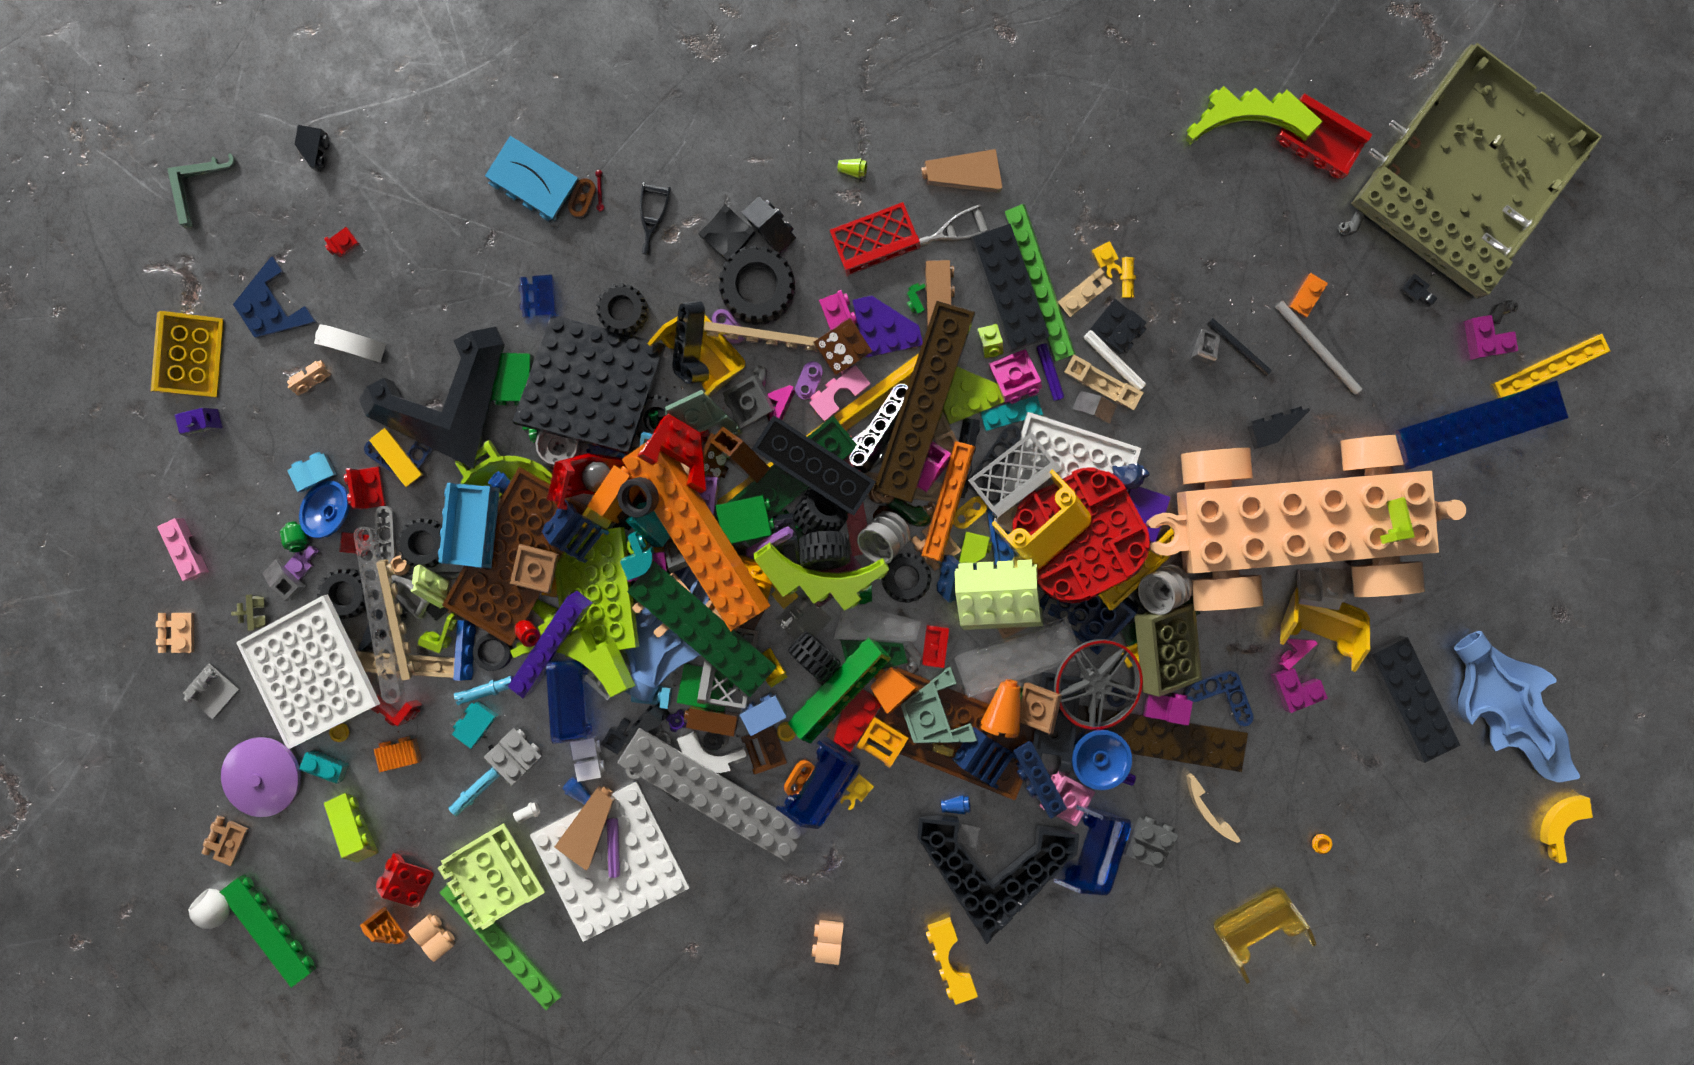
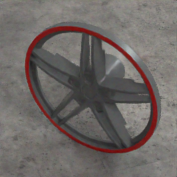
M1096 639L1080 644L1061 662L1055 677L1054 692L1062 696L1083 689V692L1072 694L1065 698L1061 697L1059 709L1068 720L1079 727L1090 730L1112 727L1124 720L1135 708L1142 691V670L1134 654L1118 642ZM1101 645L1118 649L1113 656H1110L1100 669L1095 667L1083 651L1087 648ZM1078 653H1081L1083 655L1084 659L1091 668H1085L1083 662L1078 656ZM1126 657L1130 660L1135 673L1134 690L1111 680ZM1075 658L1077 666L1081 671L1080 678L1083 679L1061 690V679L1068 663ZM1115 663V665L1113 666V668H1112V669L1110 670V672L1108 673L1107 671H1108V670L1112 667V665ZM1113 686L1132 693V697L1112 692ZM1105 694L1130 700L1118 715L1101 722ZM1088 695L1089 722L1074 717L1067 710L1063 702ZM1096 700H1099L1097 709V722H1095Z

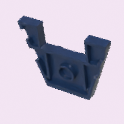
M273 256L269 258L233 303V306L254 338H261L317 322L306 306L290 316L287 315L268 286L269 282L284 273L280 264Z

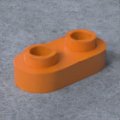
M799 761L786 780L784 791L789 797H801L813 779L816 769L810 761Z

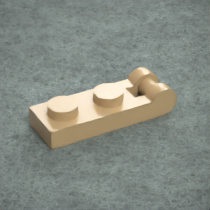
M1101 268L1058 301L1060 308L1068 318L1072 317L1113 284L1110 279L1104 276V271ZM1096 279L1101 283L1098 288L1093 283Z

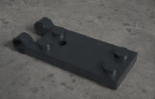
M1042 672L1040 687L1054 692L1056 674ZM1063 675L1061 690L1082 681L1083 678ZM1081 689L1073 693L1062 696V698L1068 697L1072 694L1081 692ZM1080 697L1063 702L1067 710L1076 718H1078ZM1059 709L1054 731L1058 733V737L1053 739L1051 734L1035 729L1033 745L1041 760L1042 753L1061 756L1059 774L1070 775L1076 725L1068 720Z

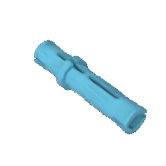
M509 676L497 681L491 680L488 684L454 693V699H458L456 704L460 705L492 694L494 696L498 695L499 692L510 689L508 685L513 677Z
M491 767L448 807L450 812L457 817L468 805H472L474 800L500 775Z

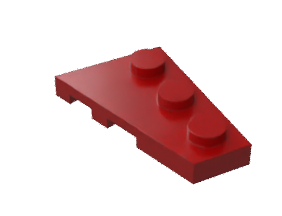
M862 689L841 711L833 742L850 753L881 707L879 700Z

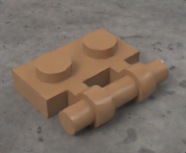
M217 816L215 822H212L210 826L211 831L208 838L204 840V848L201 853L209 855L211 850H214L215 854L212 859L228 866H233L249 828L233 821H229L227 826L224 827L222 824L225 818ZM218 833L222 834L219 844L215 841Z

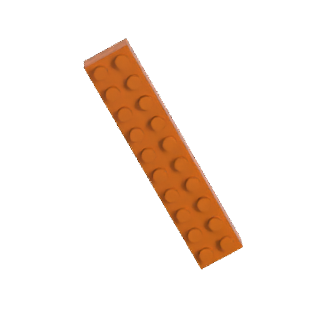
M644 443L624 457L622 461L627 469L630 470L633 478H647L656 486L659 494L658 505L654 510L725 624L732 631L770 607V604L699 492L687 486L688 475L680 462L662 451L659 452L658 461L654 465L645 462L637 457L639 452L645 447ZM639 487L647 499L645 491Z

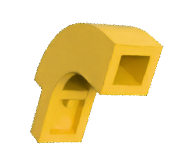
M1582 795L1568 797L1556 803L1545 815L1540 830V841L1549 845L1547 851L1551 860L1557 863L1567 862L1564 844L1565 832L1573 822L1593 818L1590 798Z

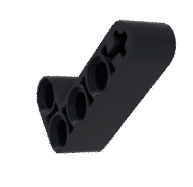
M701 301L681 303L678 308L672 368L674 374L688 385L706 382L709 379L708 367L700 361L705 319V307Z
M1007 426L1001 432L969 479L983 469L985 462H993L999 457L994 452L996 446H1002L1006 452L1018 442L1021 432L1017 426ZM1007 431H1015L1014 436L1016 438H1011L1007 444L1000 441L1001 438L1003 441L1006 440L1008 437ZM1001 465L993 466L991 475H994ZM979 477L982 481L980 488L987 489L989 478ZM968 482V488L977 496H979L978 493L971 486V484ZM990 482V489L1001 490L997 485ZM998 493V498L996 500H990L988 498L991 504H995L1000 501L1001 493Z

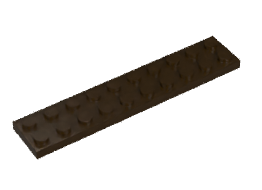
M936 301L873 491L909 503L913 502L975 316L974 311Z
M1079 705L1078 719L1089 722L1090 713H1088V706ZM1096 707V714H1095V722H1097V716H1098V713H1097V709H1098V708H1097V707ZM1103 709L1101 722L1113 718L1121 711ZM1130 713L1124 720L1112 727L1099 729L1112 731L1121 736L1127 742L1131 753L1134 755L1242 772L1248 738L1247 732L1194 723L1183 725ZM1076 725L1074 745L1086 734L1097 730L1085 729ZM1057 731L1051 734L1053 739L1058 737Z

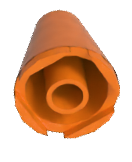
M1006 679L1005 682L1000 683L981 720L980 726L984 731L999 736V733H1006L1005 737L1007 738L1019 736L1021 687L1017 685L1016 681Z

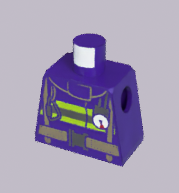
M199 408L175 414L179 434L184 437L223 428L218 409Z

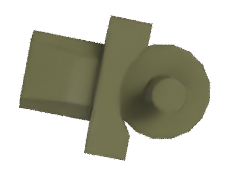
M252 594L245 595L246 611H243V603H237V611L231 612V616L237 615L238 623H244V615H247L248 631L265 626V615L253 616V608H264V597L252 596Z

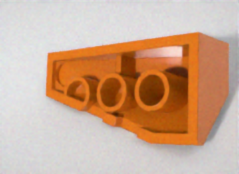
M385 906L360 924L363 933L372 942L402 944L408 939V936Z

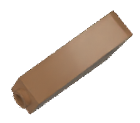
M996 149L925 161L924 167L921 168L923 180L927 179V185L999 193L1002 190Z
M599 786L554 846V848L586 871L593 862L616 798L612 795L613 792L605 786L603 788Z

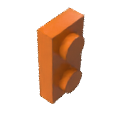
M1310 273L1289 308L1307 318L1328 283Z

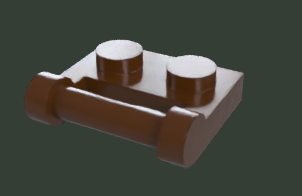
M774 725L752 736L746 734L740 737L742 743H745L753 765L752 771L754 775L787 764ZM753 739H758L766 762L764 765L760 764L752 742Z

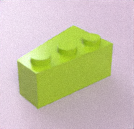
M344 793L324 802L341 858L358 863L379 853L361 814L356 797Z

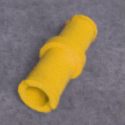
M1134 257L1122 258V276H1120V280H1122V298H1135L1134 280H1136V275H1134Z

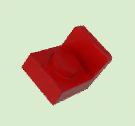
M344 227L331 238H324L327 243L325 245L326 249L332 255L335 254L340 258L360 244L348 227Z

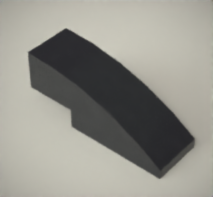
M793 513L773 516L775 533L785 527H790L794 531L792 538L778 545L779 552L792 562L800 565L799 543Z

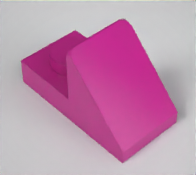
M789 385L767 394L771 402L776 405V407L774 406L775 410L769 414V417L772 418L774 415L783 420L795 394L793 386Z
M1288 638L1286 643L1292 648V651L1288 650L1281 656L1282 660L1279 662V665L1283 669L1289 670L1318 643L1310 639Z

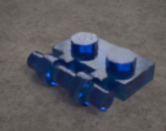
M553 275L532 276L533 284H528L527 277H520L518 292L521 294L519 307L522 310V317H530V309H535L536 317L556 315ZM533 291L534 302H529L528 292Z

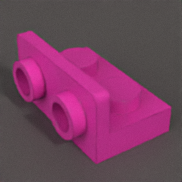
M841 290L837 291L836 294L819 300L830 330L848 318H851L854 324L858 323L854 312L850 313L848 309L850 301L847 294H843Z

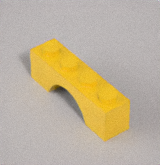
M951 918L929 924V931L926 932L929 943H934L936 950L933 951L936 963H941L942 969L939 971L942 980H947L949 988H946L949 1000L953 999L955 1005L977 998L978 995L970 973L957 971L952 967L948 959L951 947L958 941Z

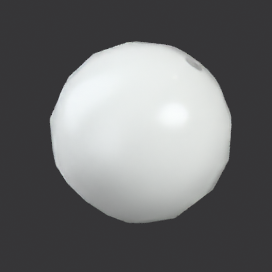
M205 890L189 907L190 919L196 926L202 929H212L222 925L228 918L230 907L225 897L219 893V890Z

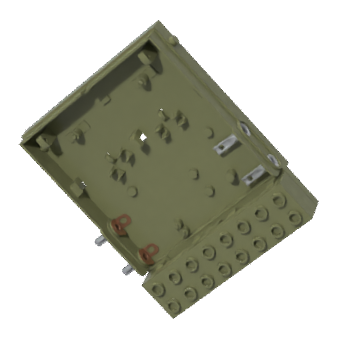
M1471 44L1465 49L1406 129L1396 121H1391L1389 126L1401 134V136L1387 155L1384 157L1374 148L1370 149L1368 154L1379 161L1380 164L1351 205L1475 298L1479 299L1491 293L1512 265L1511 259L1538 225L1545 212L1581 164L1590 158V152L1602 138V135L1543 91L1539 94L1534 90L1537 89L1535 85L1480 44ZM1490 143L1497 146L1495 150L1489 146ZM1549 187L1553 188L1551 192L1548 190Z

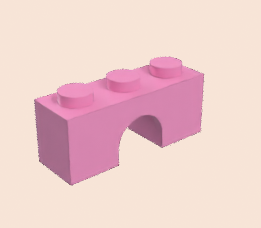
M856 365L841 372L842 376L838 380L833 378L825 385L827 389L822 393L817 391L810 397L812 400L809 403L810 406L824 422L840 411V408L834 402V396L839 390H848L854 397H857L870 386L871 383Z
M174 518L157 526L182 581H191L209 572L201 554H197L190 545L189 538L192 537V534L184 518Z

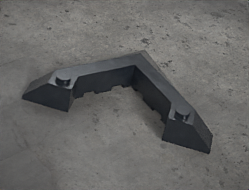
M497 327L470 331L453 340L461 359L442 412L402 399L395 382L382 378L367 386L359 398L366 417L475 469V458L477 450L480 449L483 436L482 430L484 424H486L493 395L492 388L494 380L497 379L500 367L499 360L505 346Z
M941 815L919 817L918 840L986 944L1078 852L1079 833L1058 827L1037 825L1035 845L993 879H990L958 840V817Z

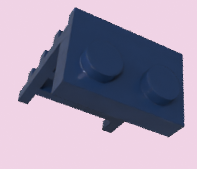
M565 500L567 510L557 508L555 515L544 525L541 532L550 545H554L560 551H564L569 556L575 557L578 561L586 563L588 561L585 558L586 554L603 533L608 535L609 531L578 513L572 503ZM584 523H587V525H586V526L584 527V529L580 532V534L577 536V538L573 541V543L570 545V547L567 548L566 546H567L568 543L571 541V539L575 536V534L578 532V530L581 528V526H582ZM593 528H595L596 530L591 535V537L587 540V542L580 549V551L576 553L575 551L579 548V546L586 539V537L593 530Z
M944 555V560L941 563L940 579L937 582V592L946 601L952 603V601H957L955 571L959 569L960 562L952 555ZM973 563L974 570H977V563Z
M973 727L977 741L963 742L952 760L963 770L997 789L999 786L995 783L1012 757L1015 759L1017 757L1014 752ZM997 747L996 751L986 764L985 768L983 769L981 774H979V771L985 764L986 760L988 759L994 748ZM1004 752H1006V754L1004 755V757L1002 758V760L1000 761V763L998 764V766H997L996 769L994 770V772H993V774L991 775V777H990L989 779H987V777L989 776V774L991 773V771L993 770V768L995 767V765H996L997 762L999 761V759H1000V757L1002 756V754H1003Z

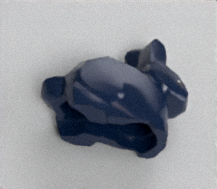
M1138 463L1120 467L1112 466L1113 474L1122 481L1126 490L1137 489L1143 484L1145 478L1150 475V472Z

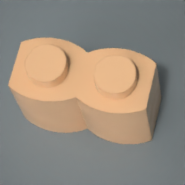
M428 914L409 931V934L422 947L425 954L435 962L455 945V938L450 931H445L442 928V922L436 915Z
M820 920L819 925L815 924L814 937H818L817 945L813 944L812 957H815V962L839 965L843 922Z

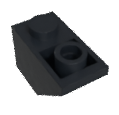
M298 125L294 145L308 165L316 172H320L321 167L325 164L324 149L328 146L329 142L327 133L319 128Z

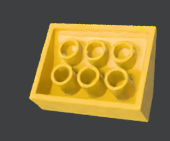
M167 311L157 312L151 392L217 397L223 318Z

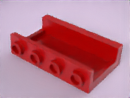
M1304 93L1299 98V101L1322 121L1321 125L1306 141H1303L1293 132L1281 128L1275 139L1284 148H1291L1296 151L1299 157L1308 158L1313 161L1314 166L1328 170L1334 178L1344 179L1350 173V168L1373 134Z

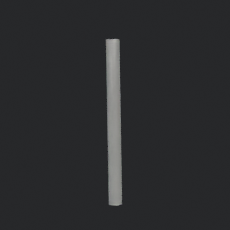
M1282 300L1275 306L1354 395L1359 393L1362 387Z

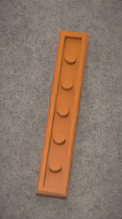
M955 441L922 552L923 557L942 562L975 446Z

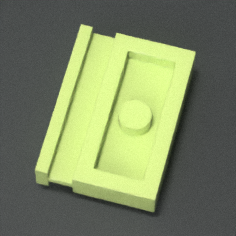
M422 565L415 566L412 585L414 586L411 592L439 608L444 607L442 604L448 594L449 581Z

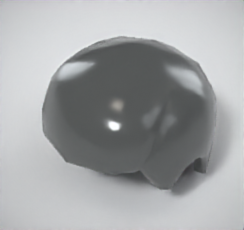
M593 462L587 465L582 472L584 486L592 492H597L611 469L601 462Z

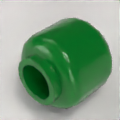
M297 522L286 523L285 527L279 532L282 546L284 549L289 550V552H300L305 549L309 542L307 534Z

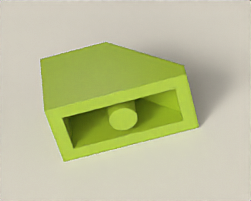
M965 532L958 561L960 563H976L984 558L986 553H990L992 542L989 541L990 537Z

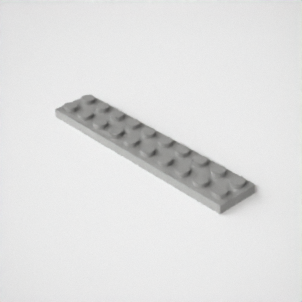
M641 728L637 730L618 760V764L786 862L808 830V827Z

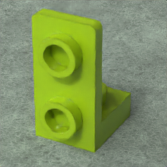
M1405 497L1388 501L1387 506L1393 529L1388 530V534L1380 536L1381 543L1387 544L1414 538Z
M452 612L447 617L441 636L435 632L426 631L419 638L417 645L439 654L444 648H448L452 637H449L450 633L454 631L457 625V620H455L457 614Z

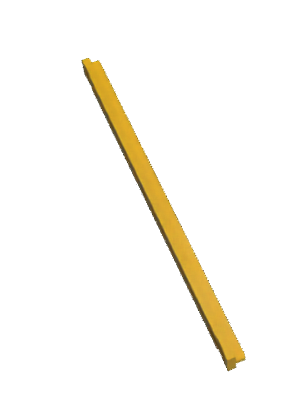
M919 354L836 413L834 417L841 426L848 431L882 406L895 386L899 384L908 386ZM769 462L767 465L771 467L773 463ZM751 478L744 480L718 499L717 505L730 501L753 480Z

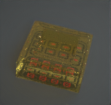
M933 743V752L949 757L953 755V747L941 743Z

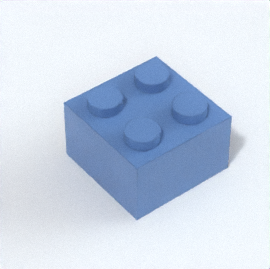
M772 692L763 695L760 698V702L756 704L754 701L746 704L745 710L740 713V717L750 736L785 719L788 715L778 694H772Z

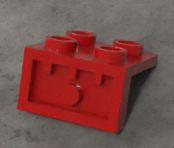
M379 466L359 470L346 469L344 480L345 484L349 487L347 499L352 509L364 510L387 506L381 468Z

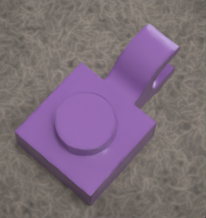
M309 546L303 554L297 552L284 567L298 580H301L314 566L310 561L319 550L315 546Z

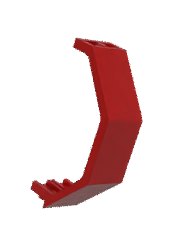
M587 453L556 461L547 500L555 501L558 509L567 510L565 498L580 494L595 495L596 492L588 490L582 482V472L585 467L593 462H601L610 469L614 465L621 469L622 466L626 467L622 461L623 458ZM640 490L639 493L637 494V496H638V495H641L642 498H643V502H645L646 497L644 496L643 492Z

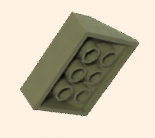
M1194 604L1181 605L1162 615L1147 611L1135 616L1139 664L1143 676V693L1160 697L1202 680Z

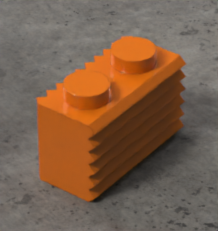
M410 736L398 738V743L391 744V741L378 743L379 747L374 749L379 772L422 761L417 738L410 739Z

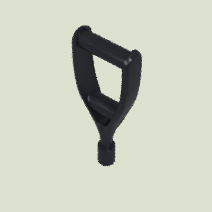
M646 182L642 184L640 216L645 233V243H643L641 254L649 255L651 238L664 219L668 209L671 187L648 185ZM645 192L667 196L659 218L644 216L643 203ZM646 224L654 226L651 229H648Z

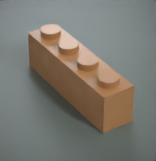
M950 260L926 261L927 328L936 301L951 305V297H955L954 285H951V278H954V266H950Z

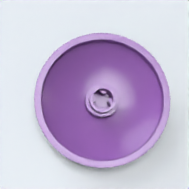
M256 737L241 742L227 754L221 769V783L226 797L238 810L250 816L268 817L283 811L295 800L301 785V771L299 770L300 767L297 759L285 745L271 738Z

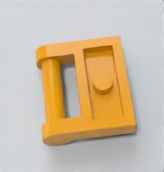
M874 717L857 743L856 748L859 750L863 749L890 768L907 742L908 737ZM868 738L892 751L891 755L888 756L868 744Z

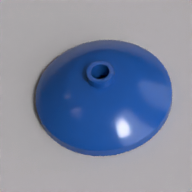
M323 481L315 485L306 494L300 506L299 522L302 530L307 535L317 539L326 538L338 531L344 524L350 505L347 499L348 492L343 485L335 481Z
M1097 730L1083 736L1074 748L1072 755L1073 770L1078 779L1092 789H1112L1121 784L1131 770L1132 753L1130 747L1121 736L1112 731ZM1102 754V759L1096 760V756Z

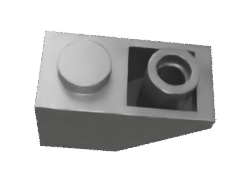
M275 559L262 573L270 588L284 601H292L305 587L278 559Z

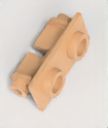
M316 360L305 368L308 374L305 375L301 370L290 377V380L287 381L289 384L288 388L299 396L332 374L324 368L325 364L322 360Z

